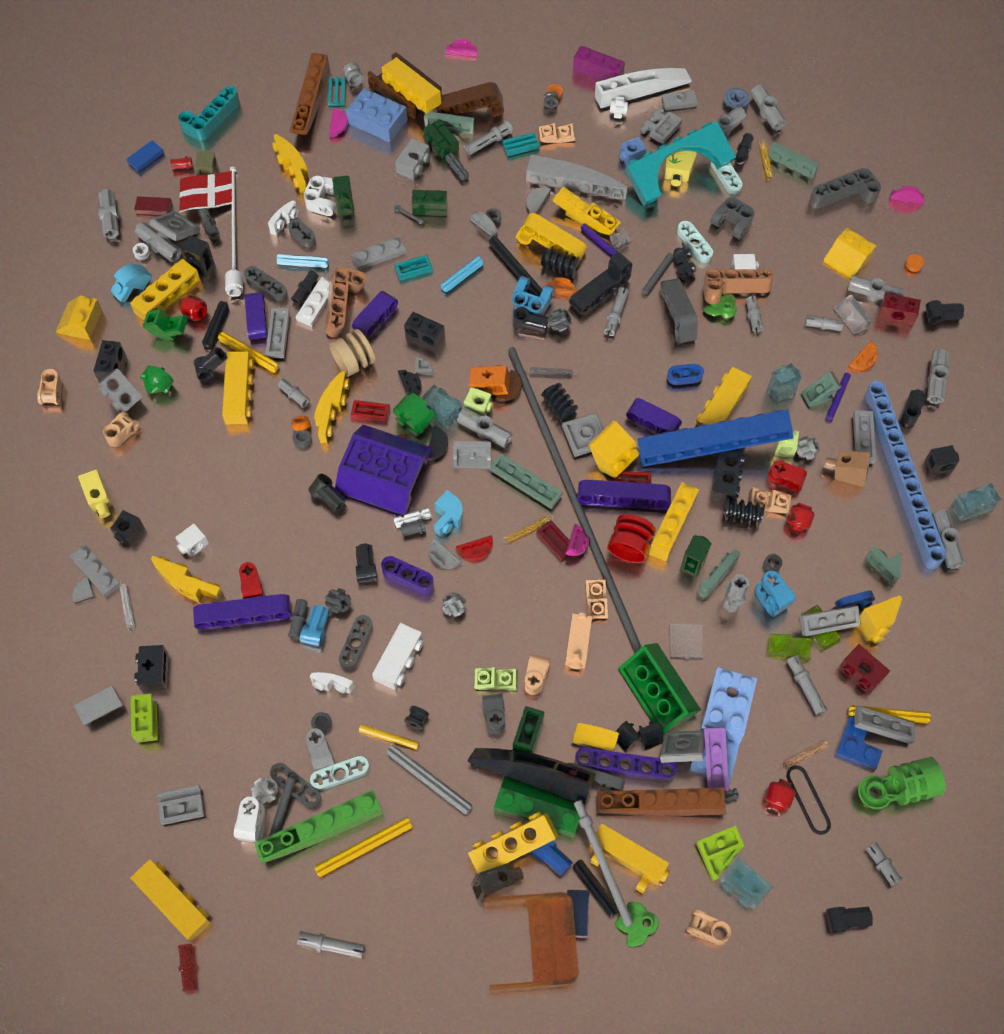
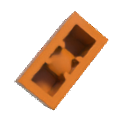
M507 366L471 367L469 388L472 387L491 395L509 393L510 374Z

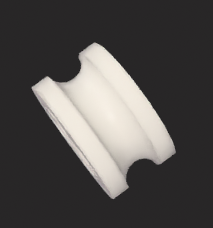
M138 243L133 247L136 259L145 260L149 257L150 251L146 244Z

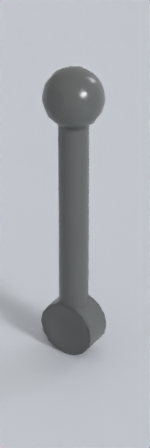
M400 205L394 206L396 212H402L416 220L418 224L424 223L423 218H418L401 209Z

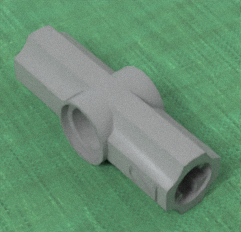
M761 84L756 85L750 94L760 108V115L767 119L772 129L776 131L782 129L787 121L777 107L776 98L770 96L766 88Z
M736 107L727 115H721L718 118V123L725 137H728L732 129L746 120L747 115L742 107Z
M102 189L99 193L100 207H98V213L102 223L103 235L109 239H115L119 235L117 221L119 220V213L115 203V194L112 190Z
M140 222L136 225L135 234L145 241L154 253L159 252L171 262H176L180 259L181 249L172 243L165 234L156 231L146 222Z
M852 275L848 286V291L866 295L870 301L874 302L882 300L885 292L900 296L904 294V289L886 285L880 278L868 280Z
M939 349L932 353L930 375L927 379L929 384L927 400L933 404L943 403L945 399L946 380L949 375V353L946 350Z
M466 407L460 411L457 418L458 423L476 432L481 439H489L504 448L508 446L513 436L512 432L493 423L489 416H481Z
M944 509L932 513L946 552L945 562L947 568L956 569L963 566L965 561L958 542L959 533L954 529L949 511Z
M736 574L726 584L723 608L728 610L729 613L736 612L741 605L746 603L745 594L749 587V579L743 574Z

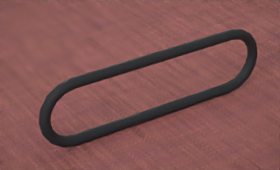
M798 765L790 767L787 771V778L792 783L791 787L796 792L795 795L812 830L817 834H826L831 828V821L806 770ZM797 768L803 771L828 822L826 830L818 831L814 827L791 780L790 772L793 769Z

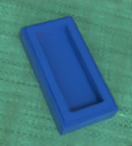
M151 140L126 160L128 164L139 172L161 156L164 151Z

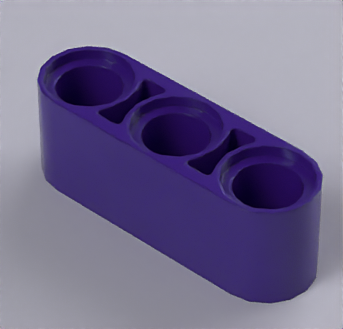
M385 291L379 292L355 318L352 328L354 330L359 329L365 337H370L396 309L398 300Z
M263 292L245 294L249 340L267 338Z
M636 398L626 413L629 420L657 434L678 431L682 424L681 419L640 398Z
M387 556L382 560V573L386 579L421 595H429L434 591L433 576L429 572L393 556ZM388 566L395 567L393 570L386 569ZM405 574H412L410 578L403 577ZM424 581H427V582L430 583V584L427 585V586H422V585H421V583L424 582Z

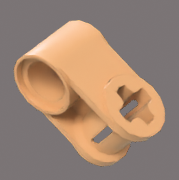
M47 369L41 375L37 394L40 405H44V403L60 405L63 382L54 369Z
M124 411L119 413L103 429L108 445L113 448L121 446L131 435L137 432L140 423L137 420L131 419L128 413Z
M533 654L530 655L525 676V690L529 695H539L543 690L551 659Z
M694 910L691 926L687 927L686 931L693 936L705 939L716 945L725 944L731 936L729 925L703 911ZM717 928L723 929L726 937L722 939L716 937L714 930Z

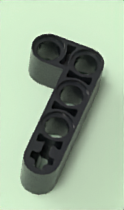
M616 252L609 260L608 269L574 293L569 300V304L581 315L586 314L630 279L632 262L622 253Z

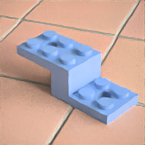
M717 667L700 730H704L705 727H725L728 781L730 784L739 745L745 733L757 678ZM733 688L737 691L738 696L734 698L729 697L726 691ZM705 752L703 761L691 762L689 772L707 777Z

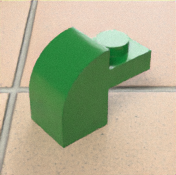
M159 309L147 312L142 327L158 338L175 340L176 335L183 334L188 319L184 315L169 317Z

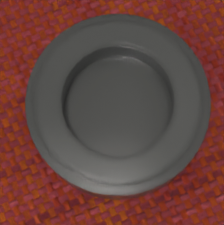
M306 429L295 431L293 434V442L299 448L308 447L312 442L311 434Z
M319 712L312 717L311 725L313 729H320L325 734L330 731L332 720L327 713Z

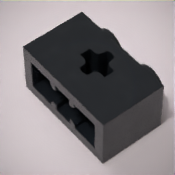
M164 645L139 646V653H136L135 656L138 672L134 674V682L141 691L166 690L168 651Z

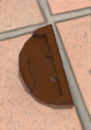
M512 369L509 373V393L497 395L496 401L503 403L516 399L521 392V378Z

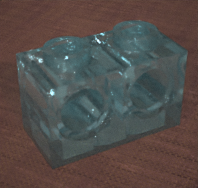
M991 483L958 495L951 506L958 519L963 521L994 510L1001 498Z

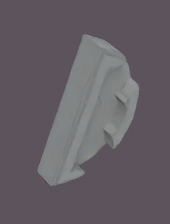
M536 188L528 194L526 205L529 213L538 214L551 193L550 188Z
M476 211L470 216V221L491 237L498 236L495 224L486 214Z
M435 537L431 540L429 555L431 561L436 566L443 569H452L462 564V561Z

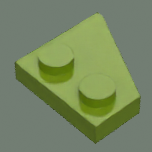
M736 825L696 841L712 881L718 879L725 867L731 863L735 855L744 847Z

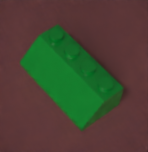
M658 643L644 645L618 667L652 722H658L661 726L663 735L687 722L701 711V708Z
M505 776L494 805L495 814L526 823L530 821L529 816L539 811L541 815L547 812L558 834L572 839L575 838L580 817L572 800L556 796L545 790L534 788L531 785Z

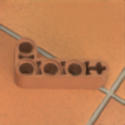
M343 267L334 270L329 284L325 332L328 336L337 337L341 333L345 325L348 292L359 293L367 280L363 272Z
M768 269L707 270L703 285L705 301L709 304H718L721 301L722 293H768L772 289L774 273Z

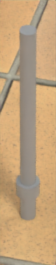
M582 800L577 801L574 805L580 817L579 823L581 828L585 829L620 915L627 927L633 924L632 918L594 831L592 818L590 815L588 816Z

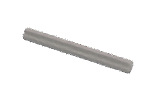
M390 746L387 754L462 813L468 814L472 809L470 802L397 746Z

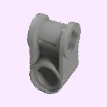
M317 728L309 730L306 734V742L314 771L334 765V759L323 732ZM316 736L319 738L318 743H314V737Z

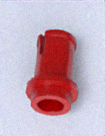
M185 156V158L170 159V164H178L172 165V170L184 168L190 170L193 167L191 157Z

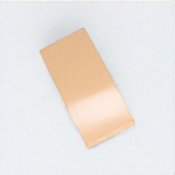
M555 123L539 127L541 142L564 143L575 141L573 124L556 127Z
M753 487L750 490L748 502L752 501L753 507L757 502L760 503V509L765 504L764 511L788 513L791 495L776 490L770 493Z
M586 580L587 615L592 616V619H607L606 580Z

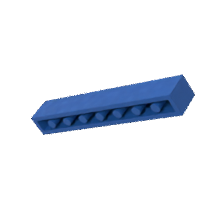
M777 410L772 413L757 414L746 418L740 417L736 420L720 421L710 425L704 424L694 428H683L679 431L663 432L653 436L646 435L637 439L643 467L793 439V429L789 410Z

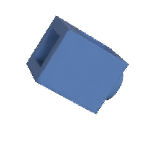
M640 137L623 142L619 151L620 159L628 166V162L631 160L642 159V156L646 154L647 148Z

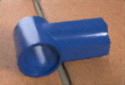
M554 841L530 851L538 860L544 861L560 877L573 864L557 848V844Z

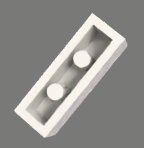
M399 624L372 673L374 681L393 690H396L398 685L401 686L406 676L404 674L407 668L410 669L415 660L413 656L423 646L422 632L405 624Z

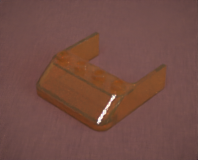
M555 892L484 898L485 907L515 904L527 906L533 965V982L490 985V993L547 989L570 985L577 980L579 969L573 903L567 893Z

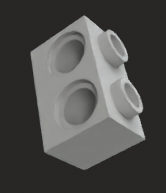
M114 369L97 383L100 386L98 388L99 391L113 401L111 404L117 411H127L142 398L140 393L119 369ZM110 379L116 382V388L114 390L110 389L108 386V382ZM123 393L129 398L126 404L121 401Z

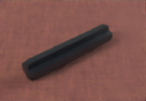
M220 301L202 341L204 347H212L228 310L227 302Z
M580 859L573 865L574 870L610 917L615 916L619 912L616 903L584 861Z

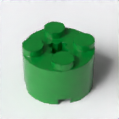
M409 392L392 411L397 416L395 420L401 426L407 425L409 431L415 436L421 434L436 418L435 412L432 409L430 411L427 409L426 406L428 404L422 398Z

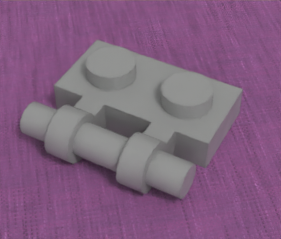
M659 108L651 114L649 120L643 123L640 132L645 134L647 131H650L649 137L664 144L682 124L683 119L671 112L664 115V110Z

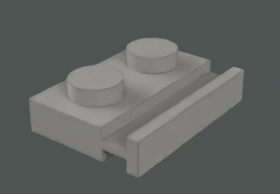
M200 785L157 794L160 823L162 825L204 817Z

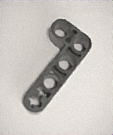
M861 168L815 186L809 203L814 208H821L858 193L864 202L871 204L876 202L881 185L869 169Z
M680 279L661 281L662 296L675 322L677 343L696 341L697 315Z

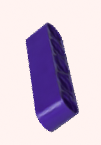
M586 479L581 480L578 484V502L583 505L666 510L671 505V488L664 484Z
M287 594L206 603L193 607L194 628L196 629L279 620L291 616L290 596Z
M586 747L580 748L576 752L574 760L575 764L613 776L660 783L672 782L677 773V766L674 762L661 763L660 758ZM580 756H587L590 761L582 763L578 758ZM607 759L610 765L602 766L599 761ZM628 762L631 767L623 769L620 763ZM648 765L650 766L651 771L644 772L641 769V766ZM662 768H669L672 774H663Z

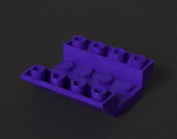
M363 424L353 433L341 460L335 489L340 494L404 515L412 500L410 493L422 464H427L433 448Z

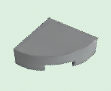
M416 356L415 374L433 375L432 365L424 358Z
M88 577L79 581L75 586L72 595L75 603L94 596Z

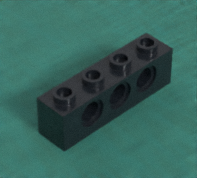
M743 448L717 454L710 500L725 503L728 496L731 503L733 498L739 497L740 487L737 486V483L741 481L743 470H740V464L743 465L745 460V454L742 453Z

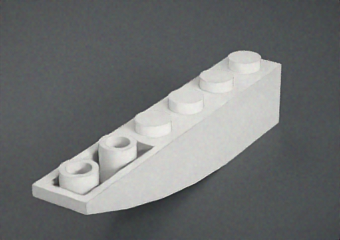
M685 68L637 71L596 82L595 98L600 108L611 106V100L616 101V97H624L625 102L688 84L692 80Z

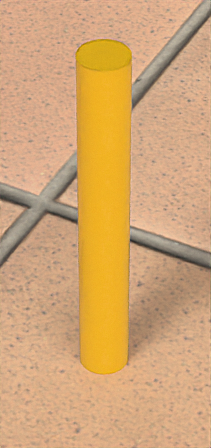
M361 724L359 727V732L415 750L419 747V742L364 724Z

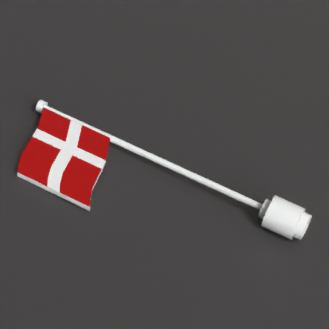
M233 166L227 172L189 176L180 179L179 213L192 209L215 208L232 204V270L225 273V290L229 296L237 297L243 291V274L236 270V167Z

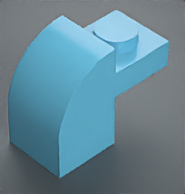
M125 265L114 274L117 280L110 291L120 302H126L134 288L145 289L152 275L143 265Z
M446 490L435 502V511L442 517L434 524V533L440 538L444 533H449L453 525L459 529L463 522L461 501L450 491Z

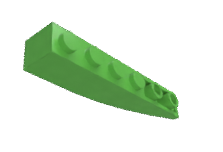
M371 790L254 844L261 863H265L350 830L383 815V811L374 791Z

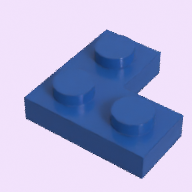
M849 716L835 755L875 771L883 750L864 743L867 731L855 727V718Z

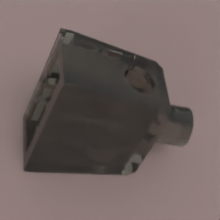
M504 864L477 873L471 886L478 904L510 892L515 886V882L523 880L524 876L520 867L510 870L508 864Z

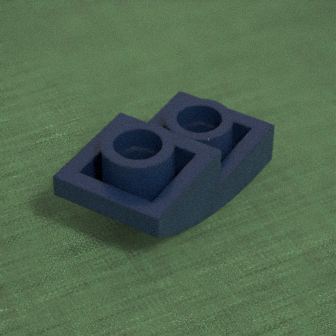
M567 890L566 938H588L589 890Z

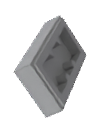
M694 90L662 94L661 98L665 111L697 107L698 104Z

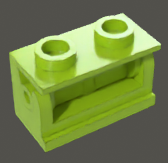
M152 694L131 696V736L137 743L158 740L157 700L153 701Z

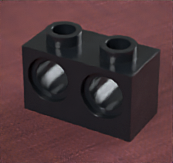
M189 235L187 240L182 243L181 251L184 260L198 271V274L207 276L215 264L208 242Z
M412 312L404 324L405 337L437 351L445 339L444 325L418 313Z
M102 340L93 370L98 381H101L114 369L121 371L125 352L120 342ZM112 379L108 382L109 384H116Z

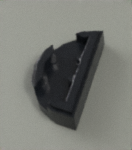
M398 370L405 393L409 392L410 394L414 393L420 396L422 386L418 375L407 372V370Z
M434 426L429 447L433 449L428 461H434L436 458L444 456L448 450V437L441 428Z

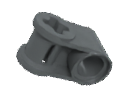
M503 694L482 695L487 729L493 735L501 734L505 729ZM497 720L498 725H494L493 721Z

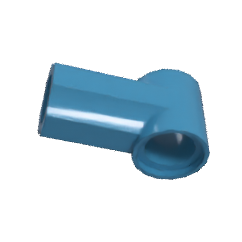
M320 605L312 607L307 625H304L302 628L300 642L318 647L322 645L325 634L324 628L330 613L329 609Z

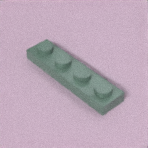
M501 453L490 466V471L550 509L562 497V491Z

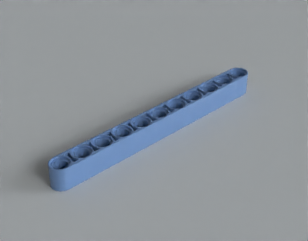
M873 381L869 384L865 393L868 409L873 411L874 426L923 563L929 569H937L946 557L943 543L886 387L880 381Z

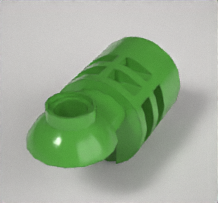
M927 757L911 761L910 763H903L899 766H891L888 769L887 777L882 778L872 775L863 778L859 783L858 793L862 803L867 807L883 809L893 801H897L902 806L907 805L909 802L914 803L919 802L921 799L927 800L942 796L945 793V780L938 762L933 757ZM870 790H875L878 798L873 797Z

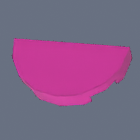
M459 39L455 40L451 45L448 44L445 52L449 55L477 56V47L471 44L469 40Z
M333 108L329 136L337 137L339 133L346 131L348 121L343 111Z
M902 186V189L893 190L889 198L891 200L924 204V194L913 186Z
M574 524L565 553L567 555H581L589 545V537H586L582 531L583 528L577 524Z

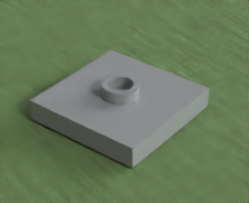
M176 211L150 219L151 226L174 241L189 237V235H195L200 231L199 226Z
M597 413L562 423V428L574 457L590 453L591 450L588 444L604 430Z
M704 730L666 732L660 754L661 763L703 761L705 752Z

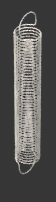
M125 583L122 584V588L120 585L121 596L123 594L124 613L126 610L125 620L127 627L130 628L132 625V628H134L133 614H130L132 608H130L129 591L126 590L128 585Z

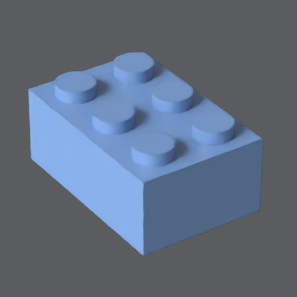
M365 88L362 89L346 110L349 125L391 143L407 122L405 106Z

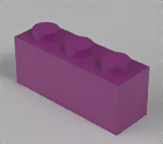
M580 46L574 55L573 71L600 81L624 75L625 62L584 46Z

